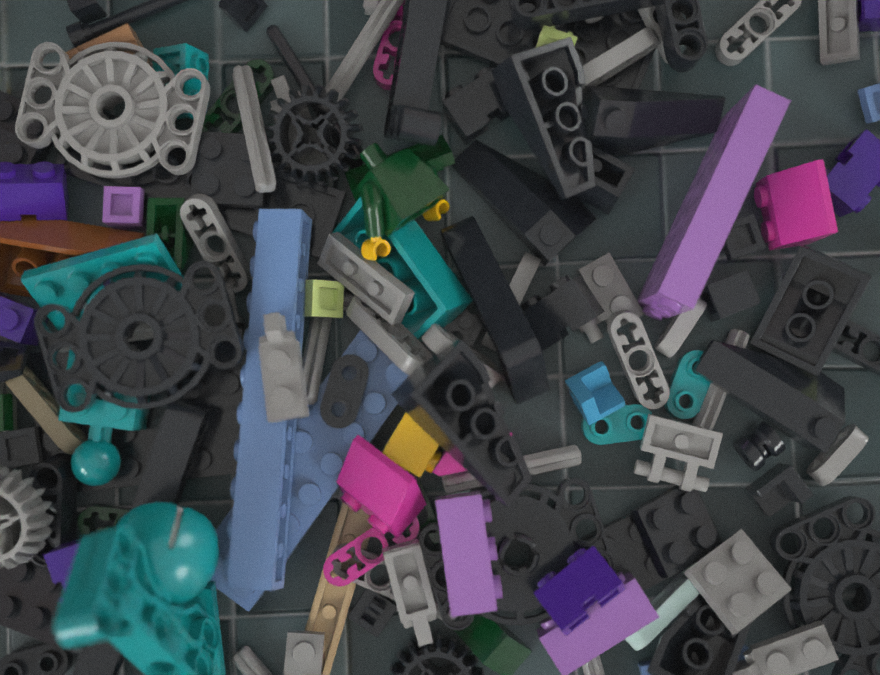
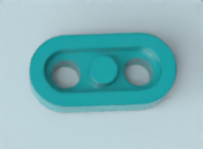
M694 350L686 352L679 358L668 385L670 390L669 399L664 405L666 411L674 418L690 419L696 416L702 407L711 383L702 376L695 374L692 370V365L694 362H698L704 351ZM684 394L690 399V404L686 408L681 407L679 404V399Z
M625 405L621 409L600 419L607 425L604 433H597L595 430L596 422L588 425L584 418L581 422V431L589 442L597 445L641 440L648 414L652 413L643 405ZM635 415H638L642 420V425L638 429H634L630 423Z

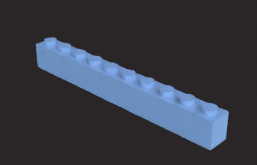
M259 209L258 221H255L253 225V238L256 242L255 256H252L250 260V274L253 278L252 292H249L247 296V310L250 314L249 328L245 329L243 337L247 354L246 365L242 366L240 372V381L244 389L243 400L237 408L240 435L234 445V459L237 462L236 477L232 479L230 486V495L232 500H234L233 515L230 516L227 523L230 551L225 558L223 566L224 576L227 578L226 588L268 591L284 588L297 419L276 423L268 422L258 346H260L259 337L266 336L263 315L279 312V314L285 316L287 331L295 332L296 340L300 342L302 355L305 319V280H308L312 219L302 209Z

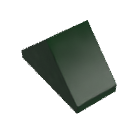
M148 198L146 236L158 234L178 269L183 270L193 247V239L180 216L181 206L186 199Z
M479 613L474 614L473 621L468 627L463 630H454L483 665L501 675H512L532 652V649L505 625L487 619Z

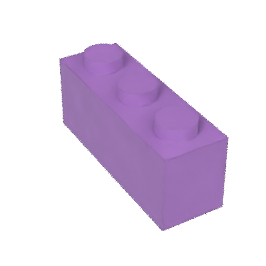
M480 491L435 497L451 617L497 611L496 599L503 598L500 575H492L491 561L498 560L495 538H487L485 523L492 522L489 499L482 500Z
M629 571L624 575L622 572L616 573L623 581L626 590L603 608L597 602L586 610L590 618L569 635H564L551 616L540 622L541 627L537 628L538 637L561 675L570 674L659 618L640 585Z

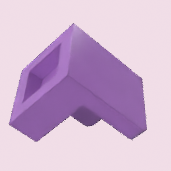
M104 186L102 222L114 229L146 231L147 221L143 219L145 190L141 187Z

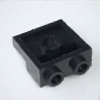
M0 90V162L35 164L46 161L54 142L52 141L47 147L42 149L32 148L22 142L15 132L21 99ZM33 122L28 126L27 136L29 139H37L42 135L44 130L42 122Z

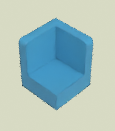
M603 361L565 380L574 405L588 425L597 422L626 405L624 398L613 385L607 366Z

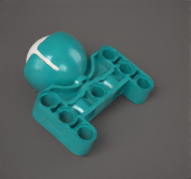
M154 502L131 509L118 521L115 527L83 536L79 542L55 616L54 629L59 643L65 648H73L107 639L145 675H214L220 646L218 623L215 618L208 616L197 603L186 606V602L201 593L212 579L218 564L220 545L217 532L212 523L194 509L182 508L173 503Z

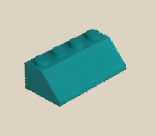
M361 197L332 232H339L359 249H361L365 240L370 239L366 235ZM415 220L389 237L385 234L381 236V239L386 240L390 244L391 251L387 256L377 255L376 262L415 292L401 323L420 342H423L421 337L433 323L444 328L464 311L473 300Z

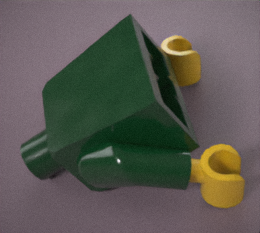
M377 142L369 145L360 154V158L370 170L358 185L364 212L366 235L370 237V239L363 242L361 253L366 260L376 261L377 255L387 256L391 251L390 244L386 240L381 239V236L385 234L389 237L421 215L427 221H440V214H446L450 208L448 201L442 199L450 189L438 177L437 169L434 165L418 158L411 150L405 148L388 157Z

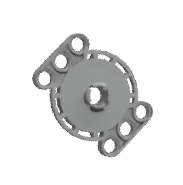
M43 42L34 49L31 55L15 124V132L22 142L35 149L47 147L53 141L55 147L69 162L84 172L102 178L120 179L135 176L154 167L159 162L170 173L183 175L193 168L196 161L210 97V84L206 77L194 68L183 69L175 76L160 57L144 47L131 43L107 42L93 45L70 59L69 55L57 44ZM123 51H131L135 54L132 55ZM49 53H58L60 56L58 65L53 69H45L43 67L44 57ZM148 58L160 65L164 71L156 72L147 63ZM191 78L199 79L201 81L200 91L193 96L184 94V83ZM42 87L51 88L52 96L50 100L44 104H37L35 101L36 92ZM124 99L125 109L123 114L119 118L109 120L103 113V109L111 111L115 105L122 103ZM183 113L192 114L194 123L190 129L185 131L176 129L175 121L179 115ZM33 122H42L44 126L42 135L37 139H29L27 136L28 126ZM71 146L81 154V162L73 158L67 151L68 147ZM175 148L185 149L186 159L179 166H172L168 163L169 152ZM155 150L156 154L151 157L150 153ZM141 159L144 161L133 168L123 169V165L132 164ZM96 162L111 166L113 171L98 170L92 168V166Z

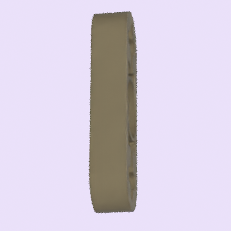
M27 366L24 367L21 376L4 381L55 444L65 453L73 455L75 449L87 440L86 435L76 423L58 421L60 406L57 400Z

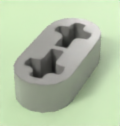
M698 298L693 310L673 316L656 341L654 349L670 359L681 347L701 317L707 302Z
M855 424L846 426L838 433L827 453L820 452L808 466L806 472L819 485L825 486L829 484L865 447L869 437Z

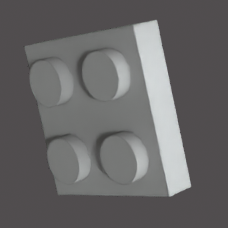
M742 529L684 572L732 635L738 633L792 590Z

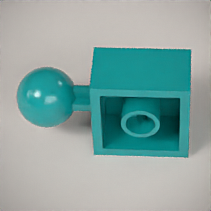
M72 349L69 350L67 369L71 368L76 360ZM74 384L68 389L67 399L74 406L82 405L87 397L86 391L81 385ZM101 384L100 388L105 391V386ZM118 392L114 396L127 402H137L136 396L123 395ZM98 395L93 406L86 411L71 413L60 407L58 421L90 425L88 440L82 442L75 449L71 458V469L74 476L80 482L89 486H101L113 480L121 466L120 453L111 443L113 428L130 431L146 430L149 408L133 409L120 407L103 400ZM148 395V403H149L150 400H151V395Z

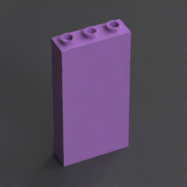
M755 84L723 116L637 298V302L643 307L642 312L645 315L662 321L663 317L668 319L694 309L790 104V100Z

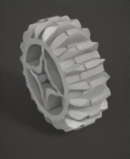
M7 466L0 467V569L5 566L8 570L15 568L23 562H28L34 557V554H37L44 548L45 540L52 532L48 525L52 523L54 516L45 512L50 508L52 502L42 501L40 497L45 488L35 490L32 486L35 477H28L22 480L21 470L9 472Z

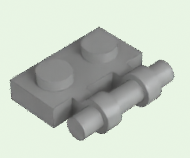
M610 253L577 270L578 275L583 277L605 311L579 328L581 333L585 331L591 344L604 337L597 324L604 320L607 324L609 317L614 312L627 310L638 317L644 315L642 308ZM624 319L620 320L621 327L629 322Z
M648 414L640 450L653 453V457L650 463L637 459L633 473L647 477V481L659 483V481L679 485L680 490L691 492L692 489L706 492L709 486V478L698 476V468L703 466L714 469L723 433ZM666 457L684 461L683 471L664 467Z

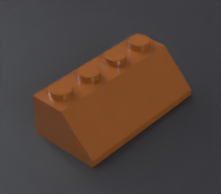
M22 215L21 221H0V292L32 297L20 281L24 271L145 237L144 233L66 220H37L36 215Z

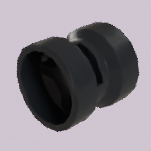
M764 421L754 426L750 435L747 437L741 436L733 442L737 454L753 471H758L765 465L766 459L770 456L777 457L786 449L779 435Z

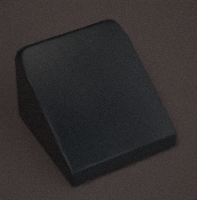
M67 0L70 11L81 23H91L107 16V13L95 0Z

